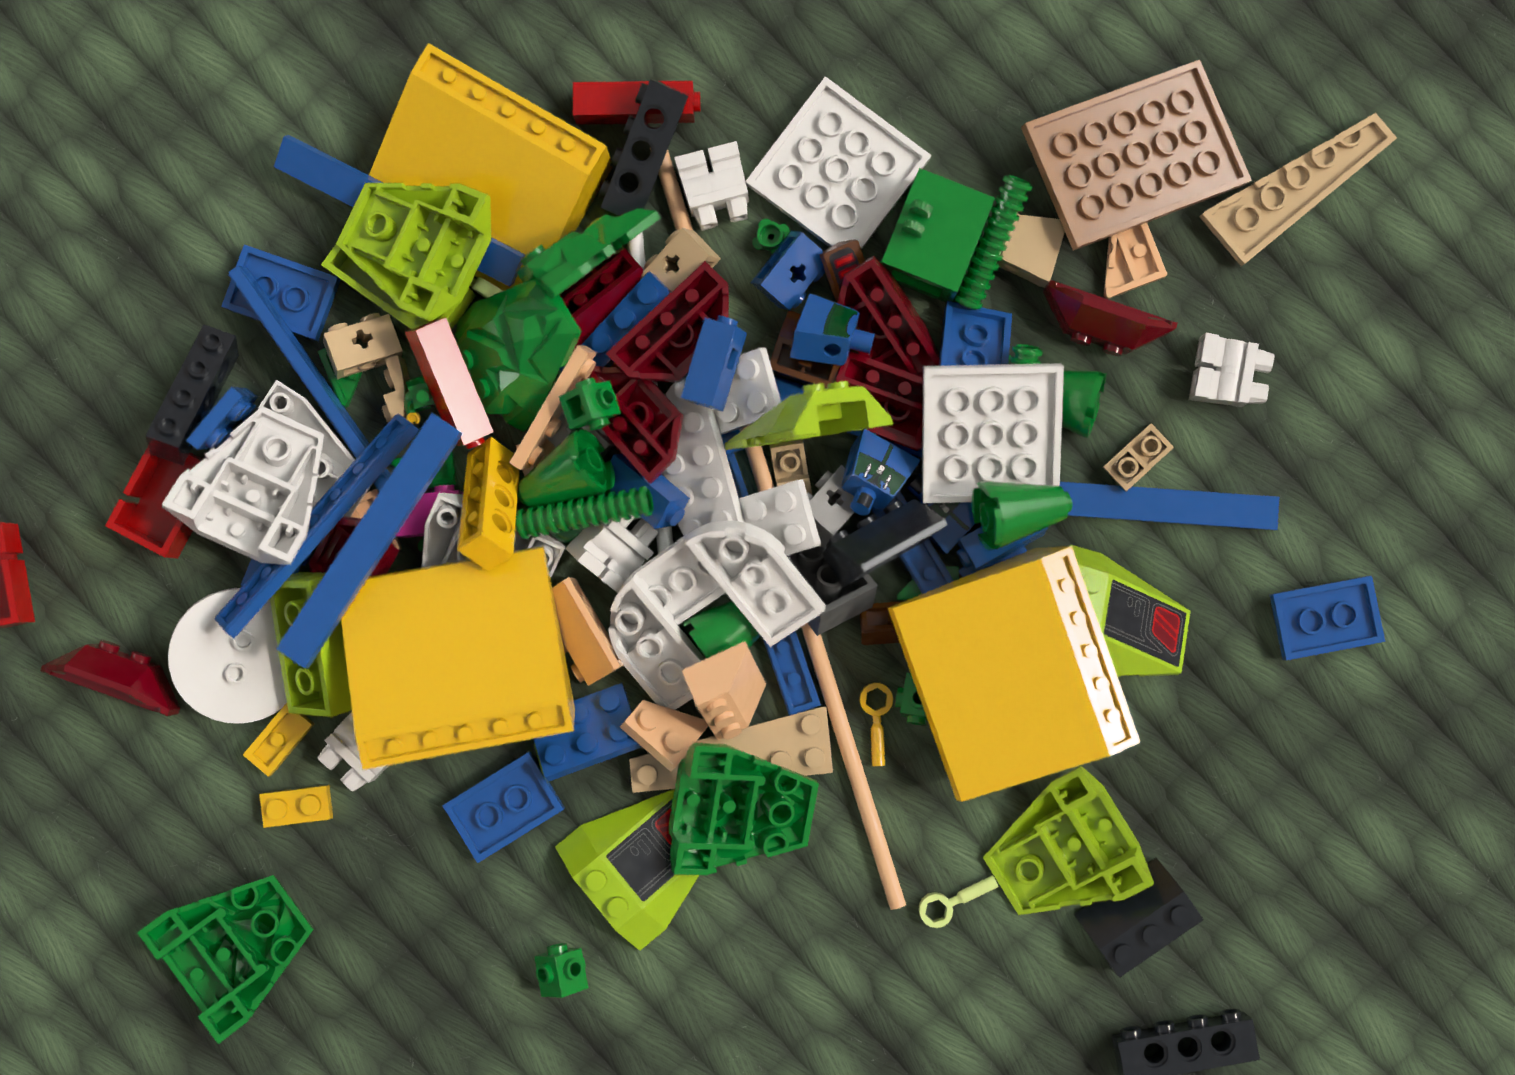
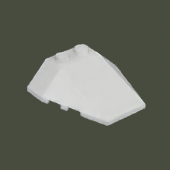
M262 406L230 433V437L216 449L212 448L205 454V458L191 470L187 469L179 476L164 500L162 507L199 535L261 563L291 565L307 537L325 436L323 433Z

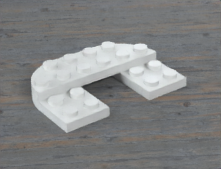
M758 348L740 355L723 412L682 399L681 394L687 376L680 383L675 382L665 395L684 417L676 459L663 473L666 479L690 498L684 509L685 514L678 523L682 534L685 536L704 524L731 520L749 523L767 531L783 544L786 556L821 546L803 479L738 498L722 441V434L749 426L781 402L767 349Z
M716 521L704 524L692 530L639 567L623 583L610 609L609 636L611 644L619 660H621L625 668L656 704L676 710L693 698L681 670L705 660V657L678 625L724 593L731 598L770 647L825 611L826 605L787 558L784 554L785 547L773 535L757 526L740 521Z

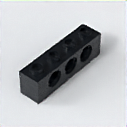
M650 79L648 85L641 84L635 100L636 103L640 104L636 117L630 115L623 131V135L628 136L624 149L617 147L610 165L616 168L612 180L605 178L598 196L604 199L601 208L619 216L635 209H645L689 94L654 79ZM656 108L662 112L664 121L660 127H651L647 124L645 120L647 110ZM643 140L650 145L651 155L648 158L640 159L635 156L633 145L636 141ZM626 172L634 173L639 180L638 187L634 190L625 189L621 184L622 174Z
M205 324L203 325L145 435L151 455L182 466L184 465L193 447L186 440L211 412L239 357L236 335Z
M1226 1009L1220 1011V1016L1207 1018V1015L1199 1014L1186 1018V1022L1174 1024L1171 1020L1155 1022L1153 1024L1154 1027L1140 1029L1138 1026L1122 1028L1120 1033L1111 1035L1118 1074L1179 1075L1258 1061L1260 1056L1253 1019L1245 1012H1241L1240 1009ZM1218 1031H1224L1223 1041L1217 1045H1212L1211 1038L1213 1034ZM1184 1037H1191L1189 1048L1179 1051L1177 1048L1179 1041ZM1158 1043V1050L1153 1056H1144V1050L1148 1044Z

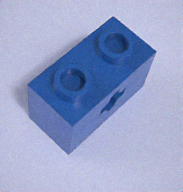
M791 231L750 283L779 308L786 310L796 308L806 296L805 290L812 281H818L825 273L820 254L824 251L803 232ZM791 267H795L794 270H793V272L796 274L795 278H791V277H792V272L790 271V268H791Z

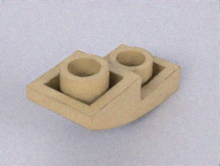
M398 355L385 359L388 368L384 370L386 381L391 389L395 388L396 390L383 395L386 405L382 406L388 423L398 413L405 419L407 416L404 409V396L409 391L406 381L410 378L405 360Z
M1151 423L1104 465L1103 468L1126 492L1174 447Z
M803 440L770 445L776 486L803 479L806 492L812 495Z

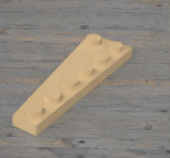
M1374 113L1303 156L1289 162L1277 171L1263 177L1251 186L1211 207L1199 217L1239 265L1243 266L1396 140L1397 137L1381 118Z
M826 706L754 724L742 729L738 736L731 739H721L718 741L715 736L695 742L727 744L804 776L833 773ZM650 753L629 759L633 793L675 789L678 765L670 772Z

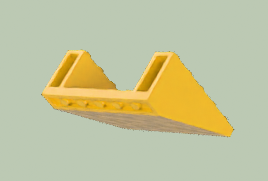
M428 43L409 75L369 176L383 183H403L406 186H421V183H431L434 186L462 184L489 195L491 203V237L524 253L526 256L538 246L542 245L546 250L571 231H576L613 167L610 166L612 161L606 145ZM478 270L474 275L477 278L480 277L490 282L502 291L523 283L518 275L514 285L510 287Z
M544 546L514 551L513 556L507 562L497 565L490 571H487L471 559L368 577L341 618L355 737L363 770L574 731L575 705Z
M1072 546L1031 549L888 608L957 801L963 802L1105 758L1140 743Z

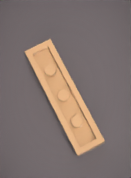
M577 345L509 462L510 464L523 470L530 468L531 465L535 467L540 462L545 453V449L542 446L548 437L552 438L556 434L562 423L559 417L563 412L559 396L575 389L576 383L580 382L582 378L586 380L590 376L596 365L593 359L597 352L587 346Z

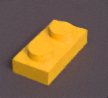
M286 703L245 751L243 756L268 777L272 776L315 723L304 714L289 713Z
M330 785L260 794L263 828L333 818Z

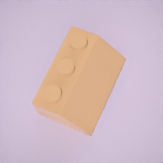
M568 577L554 586L552 591L564 653L569 652L575 662L571 665V669L580 683L586 681L589 686L624 666L613 649L610 636L576 578Z
M745 641L681 670L697 708L718 741L734 738L742 732V729L749 727L766 683Z

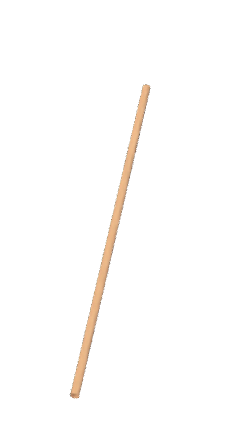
M667 150L658 175L675 229L681 230V228L693 230ZM746 427L740 428L739 431L741 432ZM762 446L745 448L758 492L774 488ZM806 623L801 628L890 910L898 909L905 906L906 902L821 634L817 636L809 624Z

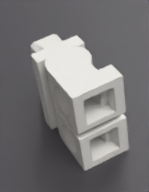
M737 141L708 148L712 172H708L703 150L674 157L691 217L695 216L701 230L718 226L715 215L716 210L727 208L731 222L748 218V190Z
M1206 332L1199 338L1195 367L1199 368L1193 371L1189 400L1243 407L1246 404L1265 403L1268 397L1269 385L1253 382L1254 371L1270 373L1275 355L1259 350V344L1246 343L1240 340L1221 338L1219 335Z
M634 516L627 521L621 518V521L617 523L611 520V523L606 525L603 522L599 526L591 524L589 528H584L565 549L578 562L618 593L626 579L642 566L645 559L648 560L654 553L648 546L656 537L658 531L643 518L640 519L631 531L626 529V527L632 522Z
M352 712L324 740L327 745L318 756V760L330 770L334 769L342 759L352 767L340 779L352 792L367 782L374 781L390 766L362 769Z

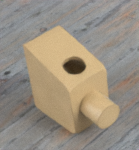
M1019 215V221L1014 222L1015 230L1010 231L1012 238L1005 243L1008 246L1007 250L1001 253L1003 259L998 261L997 264L999 267L1040 287H1045L1052 277L1065 230L1060 219Z

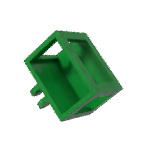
M919 168L881 264L892 273L898 284L943 302H952L958 293L995 197Z

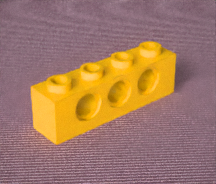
M492 437L471 450L467 455L457 549L487 571L501 563L507 562L513 556L518 482L520 477L519 469L509 463L514 453Z

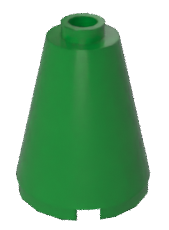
M1063 371L1062 427L1081 437L1088 438L1100 407V392H1104L1107 373L1100 371Z
M586 429L570 433L519 482L518 496L521 502L526 507H534L537 510V507L540 505H544L547 508V505L551 503L555 505L561 501L567 503L572 499L578 500L582 497L587 498L602 494L613 488L615 484L614 468L611 460L605 463L600 454L605 449L599 440Z
M982 481L977 483L979 487L974 488L972 492L974 524L981 523L984 533L978 534V537L984 548L989 551L1004 547L1061 522L1067 518L1068 512L1072 510L1071 496L1061 486Z
M732 600L683 621L685 627H694L689 633L706 658H710L744 641L748 648H750L761 636Z

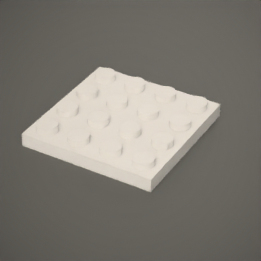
M824 77L745 183L827 246L832 247L838 242L856 239L862 250L912 184L918 169L924 168L931 155L830 79Z
M1061 363L923 366V503L972 502L973 489L978 488L977 483L982 481L1060 486L1064 366Z

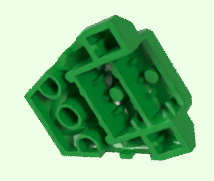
M635 209L618 217L603 215L592 221L583 234L571 231L546 250L542 245L535 248L520 260L523 267L517 274L522 282L536 278L550 299H552L661 217L657 211Z
M536 278L474 302L458 320L455 336L458 339L457 345L485 412L488 414H502L507 424L522 432L528 431L547 399L549 392H551L558 380L556 376L560 367L566 366L581 330L560 295L558 294L550 299Z
M692 743L687 750L686 758L681 759L678 765L669 820V834L672 837L670 853L673 874L709 875L717 872L716 867L730 863L740 866L747 864V859L765 854L768 858L808 846L819 783L812 778L727 744Z
M272 875L166 911L137 932V934L156 960L163 958L202 1012L198 1016L219 1044L250 1020L314 928L276 876Z

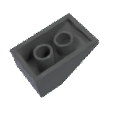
M830 542L823 548L817 546L787 555V558L826 605L823 613L807 622L817 636L872 608L878 586L871 576L866 574L842 588L822 554L831 545Z

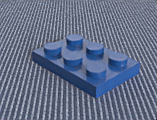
M244 245L236 266L248 268L292 333L319 341L341 279ZM231 279L221 307L260 321Z
M947 301L944 309L939 366L1009 364L1012 313L986 308L974 310L959 303Z
M231 387L186 441L197 450L219 447L230 437L233 426L240 420L245 421L254 412L257 406L253 403L258 396L248 388Z
M1372 576L1269 594L1282 660H1292L1385 642Z
M622 683L574 700V731L533 738L544 777L548 782L642 747L620 728L622 723L632 713L629 699Z
M531 751L442 805L477 863L565 809L550 782L544 777Z

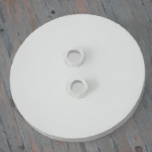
M240 588L212 593L193 604L177 623L172 633L168 652L169 671L172 681L185 702L200 714L225 723H248L261 720L278 712L287 703L279 652L276 649L277 640L270 599L235 638L225 633L214 619Z

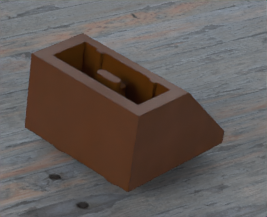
M788 310L770 360L773 374L805 386L824 383V390H828L827 384L835 383L840 365L790 357L795 329L801 314Z

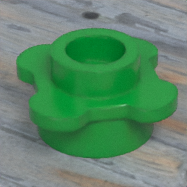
M762 219L758 224L757 237L753 239L752 243L756 250L765 249L773 254L790 233L789 227L786 224L779 225L769 219ZM770 234L774 235L773 240L768 239Z

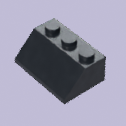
M916 499L904 505L899 500L883 510L886 515L879 519L871 515L856 524L859 530L851 534L844 530L830 538L829 542L831 545L822 554L843 588L922 544L948 525L947 522Z
M1156 857L1147 863L1154 882L1152 886L1124 900L1092 902V905H1086L1073 914L1110 969L1119 978L1203 921V918L1184 890Z

